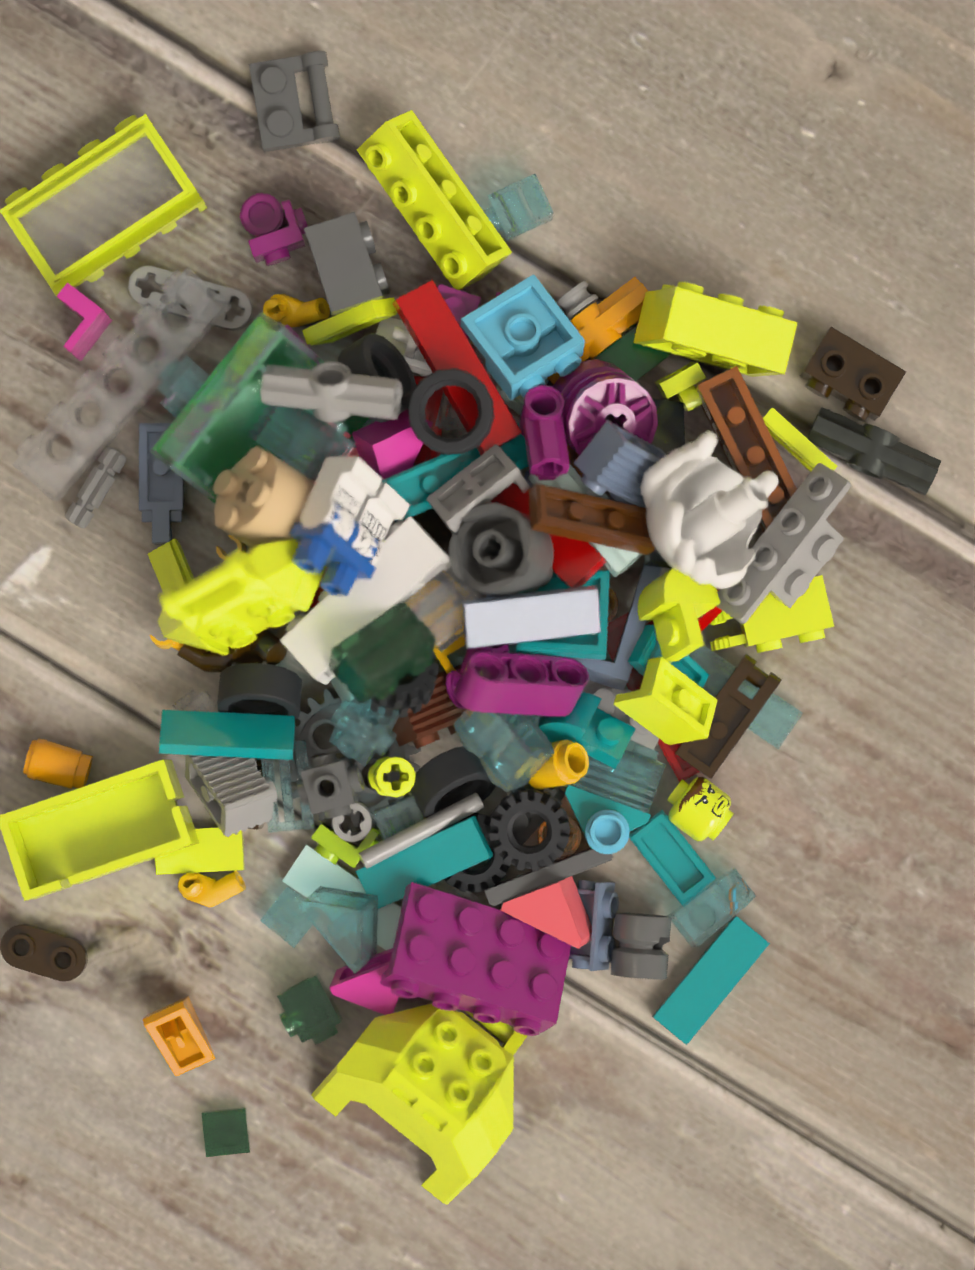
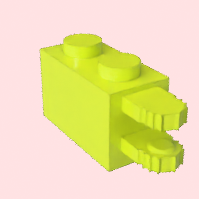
M823 575L813 578L806 592L796 600L791 608L779 602L769 592L748 621L744 624L740 623L742 634L732 637L727 635L715 638L714 641L710 642L712 651L744 644L745 647L755 645L757 653L783 648L781 639L798 635L800 643L826 638L824 629L834 627ZM722 611L710 624H722L734 618Z

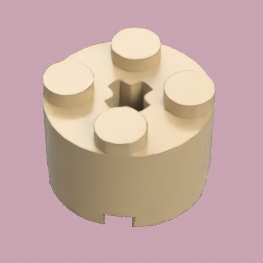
M254 447L231 471L224 470L216 478L213 485V491L217 494L215 525L252 548L262 544L292 540L294 538L290 533L295 523H299L301 520L302 511L312 491L314 482L304 473L260 447Z

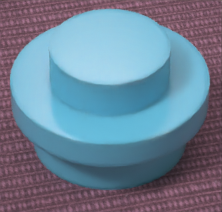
M601 810L590 817L585 828L588 844L595 851L602 854H613L620 851L628 842L630 834L626 819L620 813L613 810Z

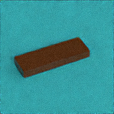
M535 483L528 490L530 526L532 530L649 555L656 549L650 538L646 518L647 508L539 483Z

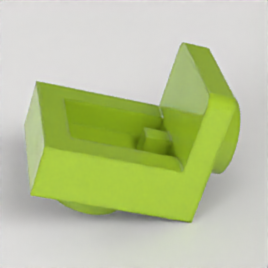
M321 823L311 838L318 843L314 850L335 865L341 859L352 868H355L359 861H361L358 853L379 843L376 837L381 831L373 826L360 846L357 847L353 843L339 838L332 828L325 823Z

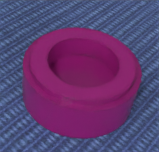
M258 193L245 200L240 210V220L246 232L256 238L280 230L284 223V211L280 202L275 197L266 193Z

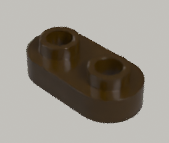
M19 924L10 928L1 939V955L10 966L57 981L66 982L77 978L84 972L88 963L86 948L79 940L30 924ZM18 939H25L29 943L30 948L26 955H20L16 952L15 942ZM64 951L71 956L72 961L69 967L63 968L58 965L56 957L59 952Z

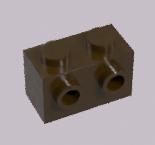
M831 326L800 376L807 380L805 387L824 399H828L831 394L845 403L842 408L845 412L865 422L867 417L874 421L880 417L906 371Z

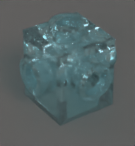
M359 691L351 702L344 700L334 713L331 722L336 726L329 742L335 745L345 756L353 758L363 766H366L376 753L381 757L384 756L395 741L397 734L392 732V729L398 719L399 712L398 710H393L392 718L384 716L386 708L380 706L377 713L370 709L372 700L370 699L364 704L360 699L361 691Z

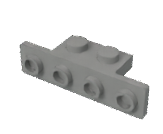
M818 463L751 548L754 549L756 557L747 567L744 577L734 586L718 591L720 604L716 607L741 624L748 621L769 592L779 602L791 608L796 600L806 592L810 582L823 565L834 556L837 547L844 540L826 519L851 488V483L824 464Z

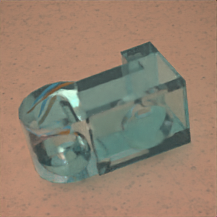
M734 867L668 916L672 917L671 922L691 947H699L756 897V894Z

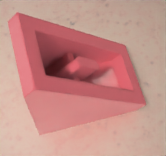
M572 876L508 900L502 905V912L578 949L591 941L592 925Z

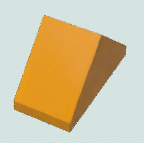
M189 996L158 1009L142 1019L145 1028L175 1077L215 1059L214 1052Z

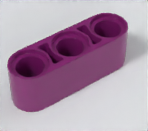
M477 652L472 655L455 688V697L463 707L476 712L567 716L572 712L589 680V673L586 667L579 661L568 657Z

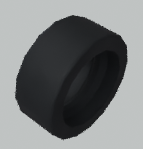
M372 333L365 335L341 351L337 359L338 363L347 366L351 374L397 379L399 382H402L399 414L408 409L412 392L417 385L411 368L395 345L385 337ZM369 417L371 420L380 423L391 420L385 418Z
M456 368L437 370L424 377L413 390L408 405L409 423L417 438L431 450L446 455L464 454L478 447L490 433L495 417L493 399L486 386L471 373ZM455 385L465 388L473 395L477 403L478 416L475 425L467 434L459 438H445L437 435L431 430L426 421L425 407L427 401L434 391L443 386Z
M243 663L227 667L220 673L217 710L224 713L295 716L296 719L300 714L302 679L295 672L272 664Z
M467 745L441 753L422 766L415 773V782L410 793L423 816L427 818L474 793H477L483 802L495 789L498 777L482 750L477 746Z

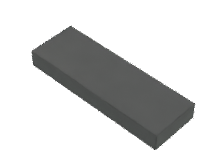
M588 848L557 860L548 867H540L537 871L531 870L500 882L492 888L484 889L489 904L495 906L612 861L613 855L602 854Z

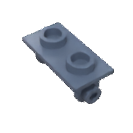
M578 880L577 889L592 925L591 941L579 949L571 945L569 959H572V968L589 969V971L609 970L612 950L616 948L615 939L611 936L612 921L619 908V898L615 892V882Z

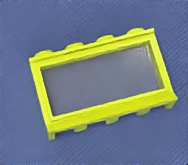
M146 114L140 118L132 115L124 119L114 128L116 134L102 143L99 139L91 141L78 151V159L66 167L63 163L53 166L41 176L43 182L31 190H28L27 187L21 188L5 199L7 206L0 209V213L47 281L55 296L59 294L66 283L76 288L86 280L90 283L98 280L105 274L104 268L123 256L128 259L136 255L141 250L139 245L160 231L163 235L169 233L177 227V220L195 208L200 213L207 209L205 202Z

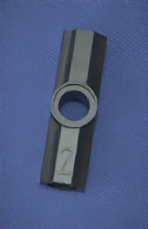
M823 407L820 408L807 436V439L817 448L846 460V464L853 469L877 479H883L884 477L924 496L932 485L941 460L899 442V437L882 428L867 423L861 425Z

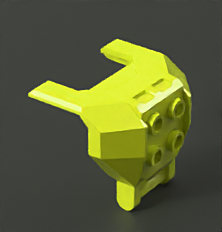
M174 538L147 554L163 591L159 594L163 609L157 621L163 637L225 656L229 654V647L241 648L249 645L256 640V634L268 627H279L290 622L294 618V613L299 610L307 611L326 566L324 565L321 573H308L301 570L292 562L300 544L295 539L258 545L247 553L236 550L225 557V563L194 579L177 539Z
M431 1003L375 1017L311 1096L335 1117L350 1101L366 1104L432 1158L436 1170L421 1186L443 1204L448 1205L477 1177L495 1156L513 1130V1056L528 1035L516 1032L513 1027L506 1023H484L476 1020L503 1042V1045L500 1046L494 1037L464 1013L442 1010L434 1007ZM465 1011L473 1018V1013Z

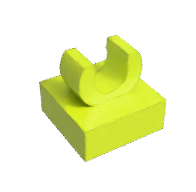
M692 361L655 381L662 397L669 399L677 394L680 402H683L685 411L689 412L703 404L694 384L706 378L698 362Z

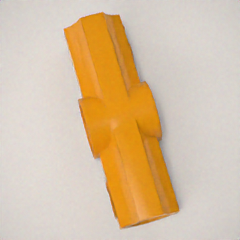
M633 277L599 304L597 302L591 304L570 320L585 340L583 356L580 357L582 362L588 359L593 360L597 355L622 338L621 334L638 323L645 293L648 290L636 277ZM556 372L546 379L553 386L560 375Z

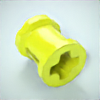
M382 757L377 759L369 768L367 778L370 787L375 789L379 795L400 797L412 789L415 782V772L411 764L403 758ZM391 769L392 771L399 772L400 775L399 780L393 781L392 785L389 782L383 781V773H388Z

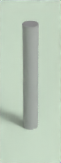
M474 793L358 853L365 868L368 869L483 809V803L478 794Z

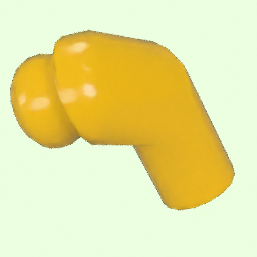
M275 294L265 301L263 314L271 322L279 321L284 325L288 324L290 327L295 328L327 319L330 315V307L324 298L304 302L286 294Z
M233 871L218 880L199 873H186L178 881V890L189 901L206 907H214L246 890V885L238 871Z

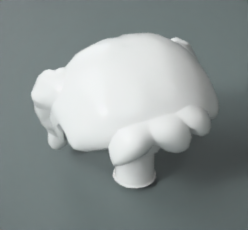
M707 431L696 441L689 442L658 460L644 474L640 489L647 508L646 518L650 538L660 555L671 567L692 578L697 583L711 584L716 588L723 589L737 584L744 577L747 567L756 557L754 549H749L748 543L757 530L762 517V509L767 506V497L778 485V477L773 471H765L755 479L750 477L744 478L740 473L727 467L717 458L711 456L717 443V437L715 433Z

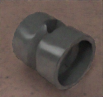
M616 912L613 937L619 941V946L612 950L610 974L638 979H667L669 955L662 949L664 944L670 942L672 917Z

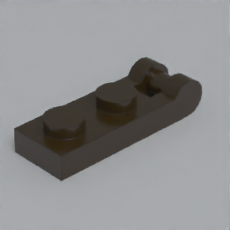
M748 654L744 655L714 697L717 699V704L708 738L681 743L675 752L677 756L709 779H712L782 681L773 672L767 674L755 666L757 661ZM744 680L758 689L752 699L738 690Z

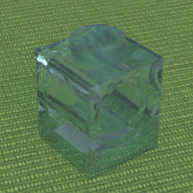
M536 174L489 194V208L483 210L496 230L502 232L505 241L553 220L554 212Z

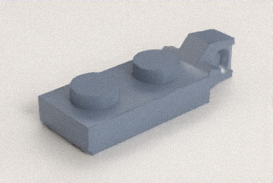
M139 423V511L142 512V522H152V544L164 545L172 540V522H182V512H184V473L155 451L177 423Z

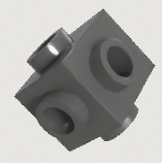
M336 752L310 758L311 765L300 771L302 779L297 780V789L303 806L309 805L312 815L324 812L326 819L351 813L350 805L362 798L360 791H364V782L359 766H353L350 755L337 759ZM322 780L333 782L335 785L333 795L328 796L324 794Z

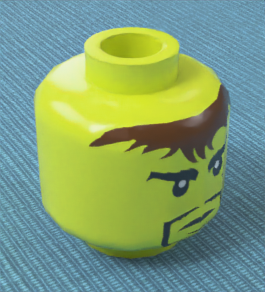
M696 777L690 784L682 779L667 798V801L673 805L668 815L670 822L696 841H703L707 837L714 840L734 814L729 810L731 806L729 795L705 777Z

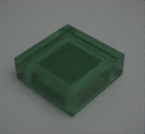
M246 1107L201 1113L206 1157L249 1153L251 1151Z

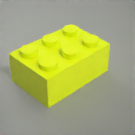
M678 282L677 286L663 284L662 289L645 293L633 343L726 370L737 366L741 374L750 377L785 374L798 322L784 319V311L761 305L758 306V310L743 307L744 299L728 294H718V298L703 295V287L687 282Z

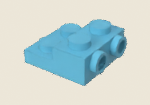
M534 274L461 318L462 329L486 359V369L510 400L519 395L525 398L526 393L531 388L540 385L545 386L544 380L556 372L561 377L573 372L582 362L580 357L583 356L584 338Z

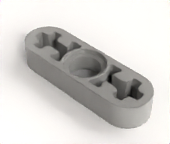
M142 266L136 269L129 279L128 287L131 296L137 303L148 308L229 331H238L245 328L253 316V307L248 297L243 292L154 266ZM149 275H154L156 284L168 289L170 287L169 280L177 281L171 290V305L163 304L167 297L165 294L151 292L149 298H144L143 290L138 287L139 281H147ZM190 286L199 288L203 293L201 306L192 311L183 309L179 304L181 291ZM211 292L219 293L215 299L217 303L230 305L233 299H238L239 307L245 310L243 316H235L233 322L226 321L227 315L225 312L214 308L212 309V317L204 316L211 305Z

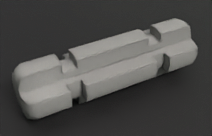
M112 447L104 449L98 459L100 462L98 468L93 467L78 492L77 497L79 499L77 503L72 502L66 512L65 518L80 528L88 526L94 516L91 512L94 507L99 508L115 481V478H113L115 472L120 473L126 462V457Z

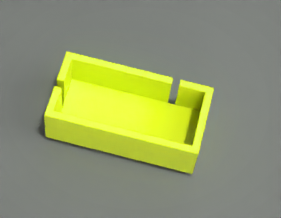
M163 759L0 815V829L24 901L34 900L70 888L72 885L81 884L198 844L199 840L188 806H178L176 801L184 798V794L173 761Z

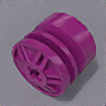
M598 359L583 361L570 374L563 377L560 376L552 388L556 389L564 400L562 420L566 443L577 454H582L607 422L605 418L609 414L613 418L612 424L614 423L616 426L621 427L623 430L625 429L629 433L631 432L640 439L642 438L644 441L652 443L658 425L656 405L647 390L613 363Z

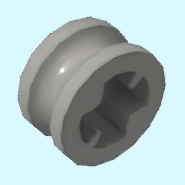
M586 281L579 283L556 302L560 308L565 310L569 320L598 300L596 294L588 293Z
M359 801L350 805V808L354 809V815L359 811L364 816V819L359 824L360 831L351 833V827H349L348 831L341 827L340 824L344 821L345 815L332 819L334 832L339 838L348 842L362 840L371 829V812L365 804Z

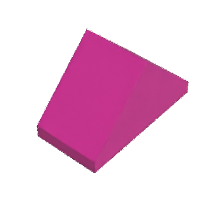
M408 409L400 413L396 420L391 419L383 423L376 421L352 433L359 458L383 480L412 468L423 445V442L417 438L409 423ZM426 419L429 427L431 428L433 423Z
M393 948L337 969L329 987L332 994L383 1015L393 1013L399 996L394 995L391 992V988L380 984L382 974L389 969Z

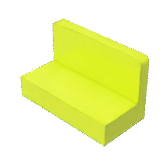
M663 657L648 659L640 690L616 695L613 704L664 743L674 745L708 738L717 699Z

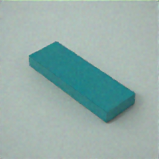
M162 710L159 754L293 760L295 716Z
M474 815L423 839L368 869L364 866L358 869L356 874L374 911L404 898L405 888L411 882L428 887L491 858L493 853Z
M734 915L652 1017L687 1045L770 943Z

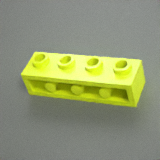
M412 110L386 121L357 149V152L367 164L368 169L377 178L391 198L394 206L403 215L417 235L418 240L427 249L454 289L462 290L483 279L512 253Z

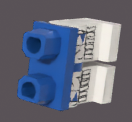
M326 457L302 511L301 523H295L290 533L300 543L292 562L308 573H321L325 565L327 570L320 586L333 596H348L356 579L372 578L376 569L373 565L381 555V544L393 520H403L410 506L387 483H381L383 479L359 457Z

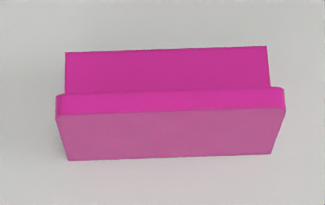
M66 283L56 297L83 321L63 347L79 361H82L113 320L102 308L69 283Z

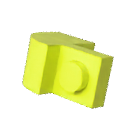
M674 568L644 587L638 599L639 620H653L661 654L666 661L677 662L704 645L697 618L720 604L718 592L713 585L699 584Z

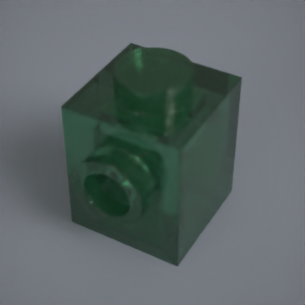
M319 973L282 991L277 996L285 1010L279 1014V1017L291 1038L298 1035L302 1043L312 1038L315 1045L338 1033L335 1025L341 1023L343 1017Z

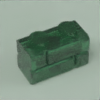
M400 602L334 646L328 666L330 671L342 684L347 686V690L360 704H364L374 696L381 700L393 692L400 678L409 672L412 676H416L431 664L436 642L435 635L422 621L418 620L417 615L405 602Z

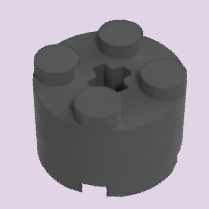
M489 503L472 509L463 517L461 521L464 523L457 535L453 534L450 541L449 557L455 575L467 586L488 596L499 597L533 593L549 583L553 575L554 550L552 539L549 533L531 529L529 515L508 506Z

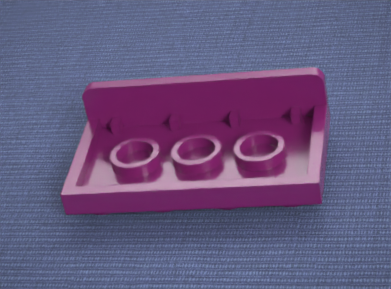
M411 882L405 888L389 969L382 974L380 984L391 988V992L399 997L416 998L418 996L431 1000L432 1005L436 1008L446 1011L460 1009L473 1013V1018L484 1023H506L514 1026V1030L520 1034L537 1036L557 1024L571 945L499 909Z

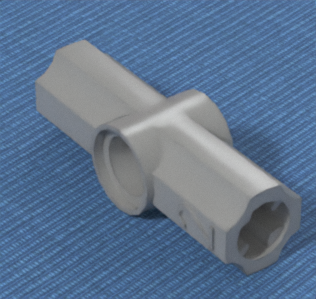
M337 362L322 363L312 370L267 365L263 373L261 400L266 405L313 410L315 417L325 422L343 421L350 415L396 420L400 412L402 398V382H399L397 379L353 375L347 366Z

